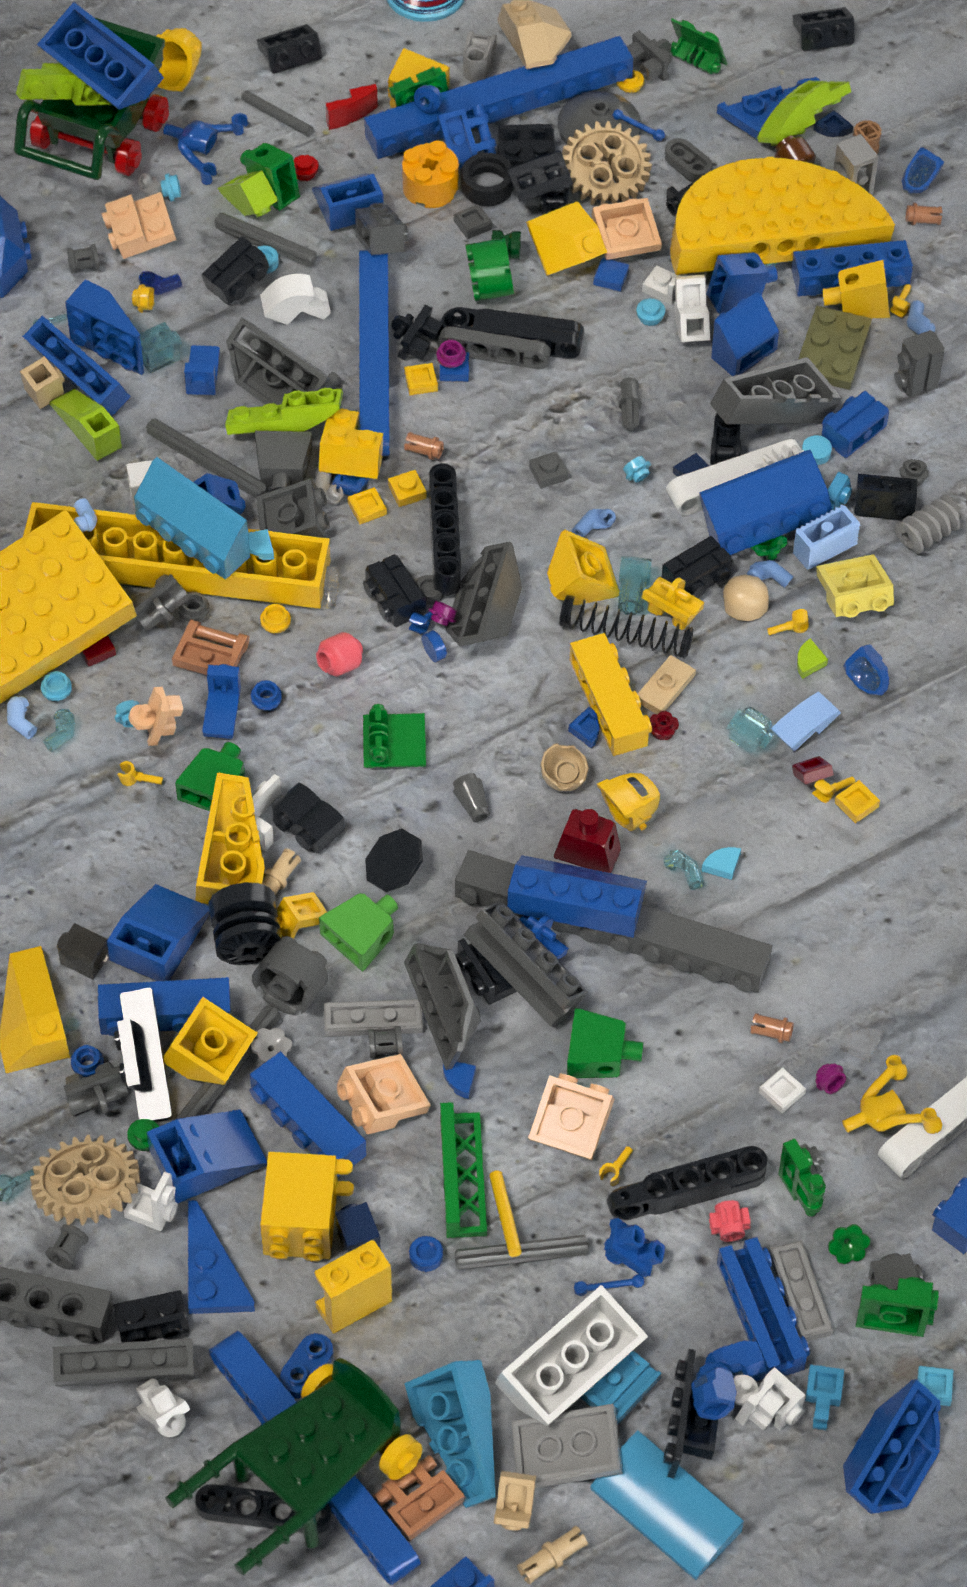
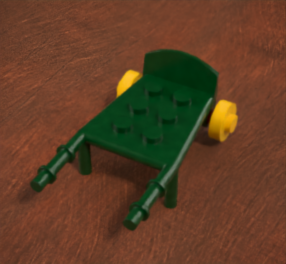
M338 1358L334 1360L333 1364L322 1365L313 1371L302 1387L301 1400L233 1442L211 1461L206 1459L204 1466L185 1482L179 1481L176 1483L177 1488L165 1497L166 1502L174 1509L185 1499L191 1500L193 1498L192 1494L211 1478L217 1479L220 1476L219 1472L233 1461L235 1476L238 1482H247L250 1478L249 1470H251L296 1513L282 1526L276 1525L273 1528L274 1532L254 1549L249 1547L246 1550V1555L234 1564L237 1571L243 1576L253 1567L262 1566V1560L281 1544L287 1545L290 1543L289 1538L301 1528H303L305 1545L308 1548L317 1547L319 1537L315 1516L377 1452L381 1456L379 1468L391 1480L400 1479L410 1473L416 1467L421 1457L422 1445L410 1434L400 1436L401 1423L398 1408L367 1374L345 1359Z

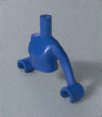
M237 113L232 116L231 124H209L194 120L184 129L167 123L164 126L163 134L178 138L180 153L200 172L201 182L209 185L212 183V176L217 175L216 166L210 162L203 164L192 151L207 155L216 142L218 132L233 131L235 135L243 134V126H248V118L243 113Z

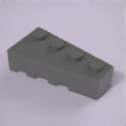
M805 357L724 378L710 405L726 424L822 423L827 414L835 411L842 397L810 359Z

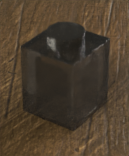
M74 923L68 933L64 932L57 942L60 964L93 980L109 958L108 939Z

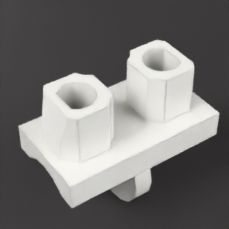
M743 1374L735 1376L733 1378L737 1391L735 1404L743 1406L735 1420L744 1425L750 1419L764 1431L785 1402L784 1399L771 1390L776 1381L767 1375L758 1388L757 1382L752 1377Z
M154 1378L149 1379L136 1388L143 1402L136 1407L139 1414L154 1424L156 1430L161 1435L166 1437L179 1435L185 1426L186 1419L184 1413L190 1410L186 1401L173 1394L166 1385L160 1386Z

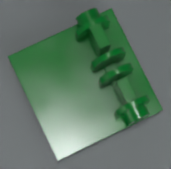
M673 18L671 19L678 38L677 43L672 42L670 52L673 57L684 62L686 61L688 64L693 62L694 67H698L709 74H717L721 69L720 63L727 65L719 38L709 31H705V33L696 30L693 24L686 20L679 22Z
M374 704L369 714L363 715L364 768L426 767L425 713L388 714L384 705Z

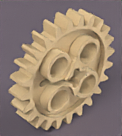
M596 121L594 129L585 124L583 132L578 129L575 130L574 138L568 137L567 146H564L562 151L566 167L573 182L571 192L581 191L580 200H584L587 196L591 197V205L596 200H601L602 205L606 204L607 201H611L612 204L617 203L618 199L625 202L629 196L636 199L638 190L644 191L645 182L649 181L652 163H649L651 153H645L647 144H639L640 135L631 137L632 129L629 128L623 132L621 131L620 123L615 129L611 128L610 121H607L606 126L603 128ZM607 146H613L616 149H610ZM583 156H588L592 159L588 160L583 158ZM624 168L629 170L630 172H624L620 169ZM595 179H602L605 182H598Z
M87 1135L84 1142H79L76 1137H73L72 1144L69 1146L62 1141L60 1142V1150L57 1151L49 1148L50 1157L40 1156L41 1166H33L34 1175L30 1176L33 1200L36 1201L37 1208H43L45 1216L53 1214L56 1222L66 1217L67 1225H70L75 1219H79L80 1224L84 1225L87 1218H92L95 1223H98L99 1215L102 1214L109 1219L112 1218L110 1210L115 1209L122 1212V1202L131 1203V1194L138 1193L137 1184L141 1183L138 1161L135 1160L134 1152H127L125 1143L117 1146L115 1138L105 1143L103 1135H100L96 1141H91L90 1135Z

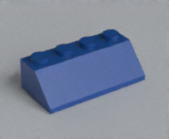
M75 2L70 5L37 44L118 110L145 100L164 79L151 61Z
M810 449L699 492L709 536H712L720 544L721 548H724L730 555L796 530V528H801V525L806 526V523L811 524V520L816 521V518H821V515L825 516L826 513H830L832 510L828 489Z
M522 855L513 870L508 889L507 907L516 914L534 916L535 918H542L547 915L555 922L634 938L647 880Z

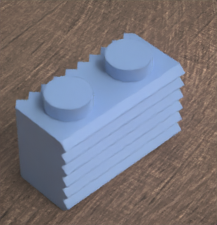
M841 505L840 508L836 507L835 511L831 510L825 516L821 515V518H816V521L811 520V524L806 523V526L801 525V529L796 528L793 554L809 570L857 545L860 523L845 505Z

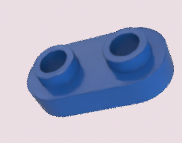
M318 1333L306 1336L281 1370L280 1382L293 1398H302V1387L313 1371L322 1365L331 1364L333 1360V1345L330 1339ZM313 1346H319L322 1348V1350L317 1353L310 1351V1349ZM295 1373H300L303 1375V1378L294 1380L291 1376Z

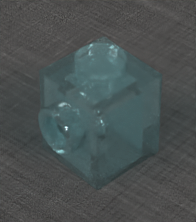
M165 322L139 333L143 364L150 374L181 360L180 347L182 346L180 336L175 330L171 331Z

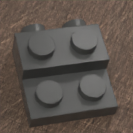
M311 478L256 496L260 530L268 529V531L326 538L325 530L330 528V523L326 513L322 510V506L327 505V498L324 490L318 488Z

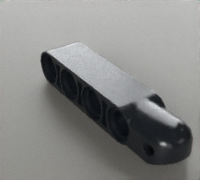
M455 307L447 311L441 319L443 323L442 329L456 327L540 341L551 349L550 357L574 359L579 356L585 331L583 325L574 320L492 309L478 310ZM474 344L478 347L486 348L484 345ZM502 348L504 351L514 352L511 349Z
M747 1146L647 1175L643 1181L613 1190L607 1198V1205L611 1215L615 1218L631 1220L648 1214L659 1215L752 1189L761 1185L764 1181L768 1161L767 1155L759 1147ZM752 1164L758 1168L751 1170L746 1168L745 1165ZM721 1173L727 1177L719 1179L714 1177L713 1174ZM684 1182H690L695 1186L687 1188L681 1184ZM652 1191H659L663 1195L656 1197L652 1196L649 1193ZM627 1207L628 1212L622 1213L619 1208Z

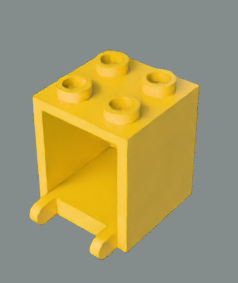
M268 1151L260 1223L263 1255H269L275 1259L301 1257L314 1262L322 1259H331L337 1196H350L354 1192V1185L349 1181H338L337 1174L348 1175L353 1171V1164L350 1160L336 1159V1156Z

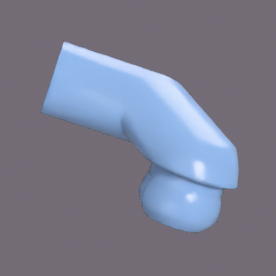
M86 498L77 500L74 503V508L79 517H76L74 522L82 533L86 530L90 532L94 530L97 524L96 514Z
M14 696L7 703V723L26 739H31L37 732V727L25 719L26 707L29 706V702L23 696Z

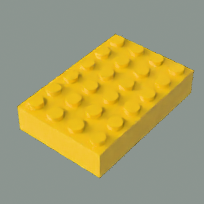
M66 510L0 551V704L137 616L131 599Z

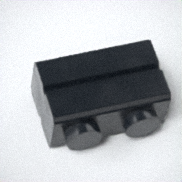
M241 236L201 276L207 289L218 296L224 303L230 305L234 300L243 298L247 288L253 282L260 281L265 277L269 264L264 253Z
M709 536L662 565L661 577L671 583L678 577L684 579V590L696 598H700L710 586L715 583L720 585L728 580L731 575L733 559L712 536Z
M391 555L383 559L382 562L378 561L366 567L363 586L367 595L370 598L374 596L378 601L377 607L383 619L389 618L392 624L398 627L407 623L413 612L421 615L425 614L426 597L398 555Z

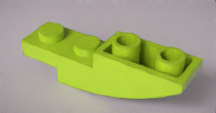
M43 63L41 69L21 70L16 95L20 100L71 99L75 105H112L60 63Z
M808 80L798 86L769 115L757 136L758 142L777 146L788 136L805 133L807 127L816 123L814 114L822 112V108L827 105L841 102L842 97L851 93L850 83L845 81Z
M322 388L318 391L309 392L293 391L284 394L282 404L280 405L269 403L258 407L239 406L229 409L225 423L227 435L254 433L255 431L304 432L325 421L340 409L343 396L342 388Z

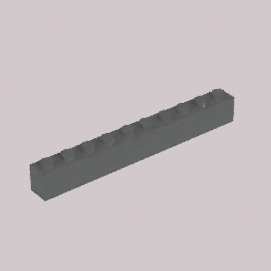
M468 849L455 878V897L469 904L476 903L486 907L500 900L507 906L508 889L515 864ZM643 904L634 938L553 921L551 927L560 933L567 932L580 936L588 942H599L611 946L619 952L634 953L651 962L659 961L671 965L679 971H690L703 975L708 980L722 981L734 985L739 990L759 993L770 964L773 946ZM513 913L515 916L520 918L524 916L521 914Z

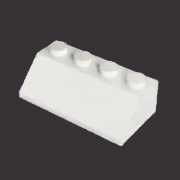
M601 1285L504 1369L495 1384L519 1410L548 1426L647 1339L648 1335Z

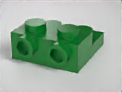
M918 1277L899 1278L896 1290L889 1289L880 1284L863 1285L855 1327L924 1337L926 1325H933L939 1290H933V1283L925 1282Z

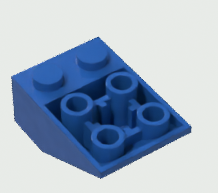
M85 279L65 301L70 340L78 346H84L96 352L102 358H108L120 364L126 370H132L142 375L144 373L140 334L110 291Z
M155 884L121 917L108 938L107 946L110 961L156 981H170L210 915L209 906Z
M241 1109L179 1118L147 1132L149 1151L161 1175L164 1172L172 1175L173 1187L176 1189L174 1195L175 1202L178 1204L267 1166V1160Z

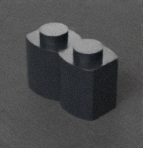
M298 782L272 805L273 822L277 828L283 832L288 831L295 835L298 844L306 850L311 849L319 853L345 830L344 817L302 783Z

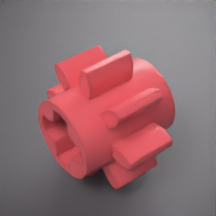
M735 1200L723 1201L715 1205V1212L709 1213L711 1234H720V1239L724 1242H733L745 1237V1230L751 1228L748 1207L740 1209L739 1202Z

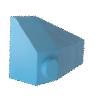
M454 1361L404 1383L413 1417L419 1427L423 1426L431 1439L429 1443L434 1453L440 1454L447 1467L446 1474L465 1495V1501L463 1502L465 1508H470L495 1498L491 1398L482 1361Z

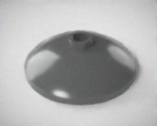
M592 91L575 96L562 107L558 115V132L562 140L567 144L568 137L574 138L575 130L577 129L583 132L585 124L594 129L595 123L598 121L603 128L606 126L607 121H610L611 128L615 129L619 123L623 132L631 128L630 136L634 137L639 135L640 129L621 119L615 120L613 112L616 109H620L624 115L640 123L641 120L637 109L627 99L611 92ZM607 146L610 149H616L613 146Z

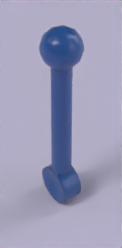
M620 109L614 110L613 118L615 120L621 119L653 135L656 141L664 139L665 132L663 130H654L624 115Z
M637 1274L632 1279L594 1284L578 1281L574 1285V1292L578 1296H584L587 1291L596 1290L601 1285L605 1289L632 1285L640 1288L644 1285L645 1279Z

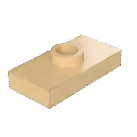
M670 655L638 692L641 705L655 714H658L660 711H666L695 677L696 669Z

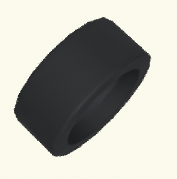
M479 153L471 156L464 162L461 169V191L466 199L481 206H495L506 201L514 190L508 168L512 166L511 163L503 156L495 153ZM480 173H494L504 180L494 186H481L471 179Z

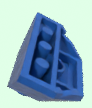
M1 196L0 298H4L28 272L26 260H30L32 257L29 242L23 243V239L28 238L25 221L19 222L17 210Z
M912 1379L876 1409L843 1464L846 1492L870 1514L907 1508L940 1452V1422L938 1416L940 1400L917 1379Z

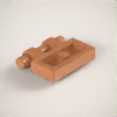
M430 1455L419 1461L416 1467L402 1478L397 1480L388 1479L381 1485L382 1489L372 1496L380 1507L390 1500L395 1503L394 1506L387 1510V1516L408 1542L465 1501V1495L444 1470L434 1477L429 1475L428 1472L437 1466ZM414 1482L421 1485L408 1496L403 1492Z

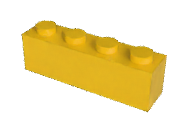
M605 633L571 642L569 661L590 707L597 714L599 727L612 755L617 756L647 747L652 726L649 717L643 715L640 710L641 703L637 692L630 689V680L626 668L620 667L618 663L619 657L615 644H610Z

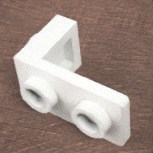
M276 774L268 781H263L252 797L256 825L260 837V847L264 851H267L274 843L273 827L259 816L281 794V780Z
M167 1172L163 1173L155 1190L137 1184L138 1193L132 1194V1202L128 1203L123 1211L124 1218L158 1231H162L166 1221H172L177 1211L178 1203L175 1202L174 1195L176 1189L173 1187L172 1175Z

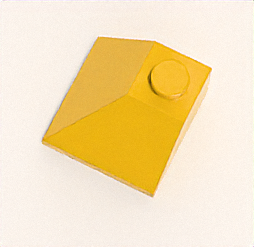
M578 201L526 222L546 276L607 253L597 224Z
M564 529L560 533L547 571L551 585L550 590L554 597L564 601L567 595H572L575 597L573 605H580L584 599H586V603L619 596L620 591L606 548Z
M202 997L164 1054V1062L187 1079L224 1085L254 1040L257 1032Z

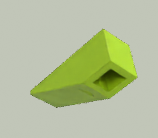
M72 389L49 402L51 407L96 461L122 448L119 425L102 405L76 389Z

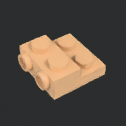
M161 192L134 201L132 195H128L105 204L107 212L102 213V217L107 229L112 228L113 231L108 234L113 250L119 249L123 259L177 240Z
M648 198L629 199L625 202L614 204L606 203L592 208L591 218L597 224L607 253L604 254L606 260L661 250L662 242Z
M401 1054L346 1066L337 1082V1093L340 1099L343 1101L348 1100L352 1107L354 1124L357 1127L362 1126L367 1135L395 1128L401 1119L426 1114L431 1106Z
M562 1073L559 1074L558 1078L549 1075L528 1139L592 1161L615 1099L613 1096L608 1095L610 1090L603 1086L591 1083L590 1087L587 1088L578 1085V1079Z

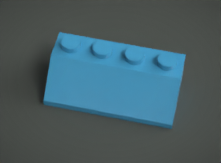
M156 457L152 461L134 496L137 519L143 525H149L158 531L164 540L175 543L188 557H194L199 560L209 572L217 573L226 580L250 558L247 520Z

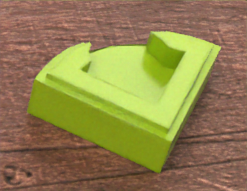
M810 638L804 642L799 649L797 657V670L800 677L803 679L827 666V657Z

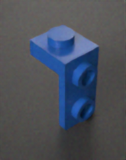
M191 346L189 363H185L184 369L186 394L216 395L220 348L218 346Z
M208 664V698L202 733L204 737L232 739L234 737L241 692L239 667L227 664Z

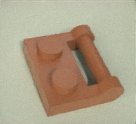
M191 619L172 657L173 666L207 675L208 664H227L237 667L243 653L248 648L250 637L241 633L237 636L201 625V622ZM197 637L232 646V648L197 639Z

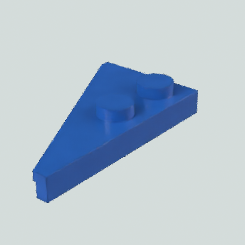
M815 76L814 78L798 80L796 86L787 89L777 86L760 91L755 95L743 96L741 102L728 106L725 102L717 105V114L757 139L769 115L789 93L808 80L820 81V79Z
M196 1200L188 1201L189 1314L255 1312V1303L198 1202Z

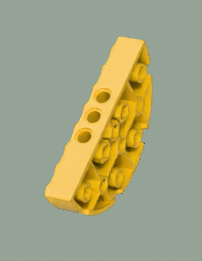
M766 157L739 160L708 172L687 190L678 207L671 238L670 256L675 275L713 271L717 257L727 254L756 253L764 264L793 261V252L890 242L895 223L885 208L869 192L837 171L803 161Z

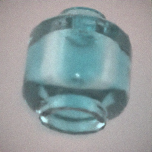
M746 707L744 710L739 708L726 727L729 730L728 737L730 741L749 753L756 751L758 747L764 750L774 735L769 731L772 726L771 719L753 707Z

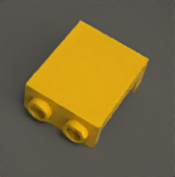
M370 1240L315 1271V1278L324 1290V1297L316 1301V1308L333 1334L392 1302L391 1265L374 1240Z

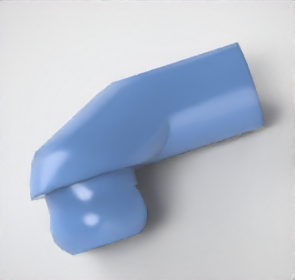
M916 300L910 304L907 326L918 335L929 330L935 332V325L930 323V319L923 315L925 305L921 301Z
M611 509L589 510L572 528V533L585 537L591 529L609 528L615 522L616 515Z

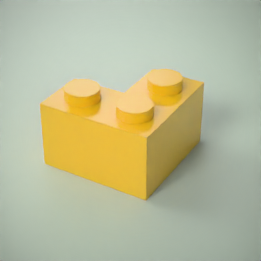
M340 408L331 417L326 419L320 440L319 471L377 479L382 463L384 433L358 430L359 412Z

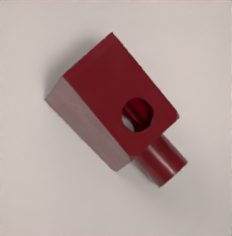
M573 809L557 845L554 858L583 868L612 873L621 851L616 823L610 819L600 817L593 809H585L583 811Z

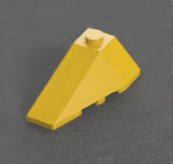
M217 773L196 882L195 901L208 904L212 895L222 888L239 883L262 884L265 865L260 847V837L256 825L249 777Z
M41 946L9 954L0 1025V1052L6 1073L70 1058L62 1020Z

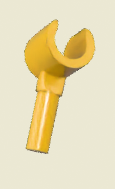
M906 284L901 294L894 296L892 300L893 306L890 308V312L900 318H903L910 308V303L906 301V297L911 290V285Z
M797 609L793 611L792 621L767 628L768 635L792 629L797 633L806 632L809 627L807 610Z
M129 761L120 763L121 770L127 773L117 774L123 785L131 786L137 781L162 785L163 777L137 772L133 763Z
M851 776L831 785L824 779L818 780L814 784L816 790L812 794L820 801L827 803L832 799L835 792L854 784L855 778Z
M626 1146L613 1163H606L600 1167V1180L603 1179L606 1173L612 1172L615 1176L611 1179L610 1186H616L619 1183V1171L633 1152L631 1147Z

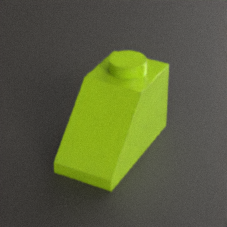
M262 170L240 174L218 187L219 192L244 216L255 214L256 217H260L271 211L270 205L278 201Z

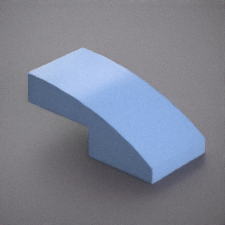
M817 692L788 712L771 730L795 752L815 732L820 734L841 712L820 692Z

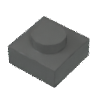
M557 451L529 460V468L541 489L568 480V471Z

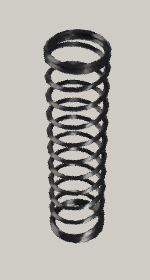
M572 595L565 597L559 617L560 627L563 626L564 628L568 624L569 628L573 629L580 620L579 626L582 633L591 624L593 635H597L602 627L603 633L606 635L609 605L606 606L598 630L594 632V621L598 603L595 602L591 617L583 630L582 621L586 599L583 600L579 615L571 627V612L575 597ZM621 608L618 609L614 624L606 636L607 638L611 636L615 629V639L618 642L622 640L627 631L626 639L629 645L638 636V644L642 648L650 638V648L652 651L656 650L662 641V651L666 654L674 643V655L683 659L687 657L693 638V627L690 628L688 626L686 628L680 651L677 654L679 623L676 626L670 645L665 651L668 621H665L660 638L653 648L656 617L653 618L647 638L641 645L645 615L641 616L637 631L630 642L629 633L633 612H630L624 631L618 639V623Z

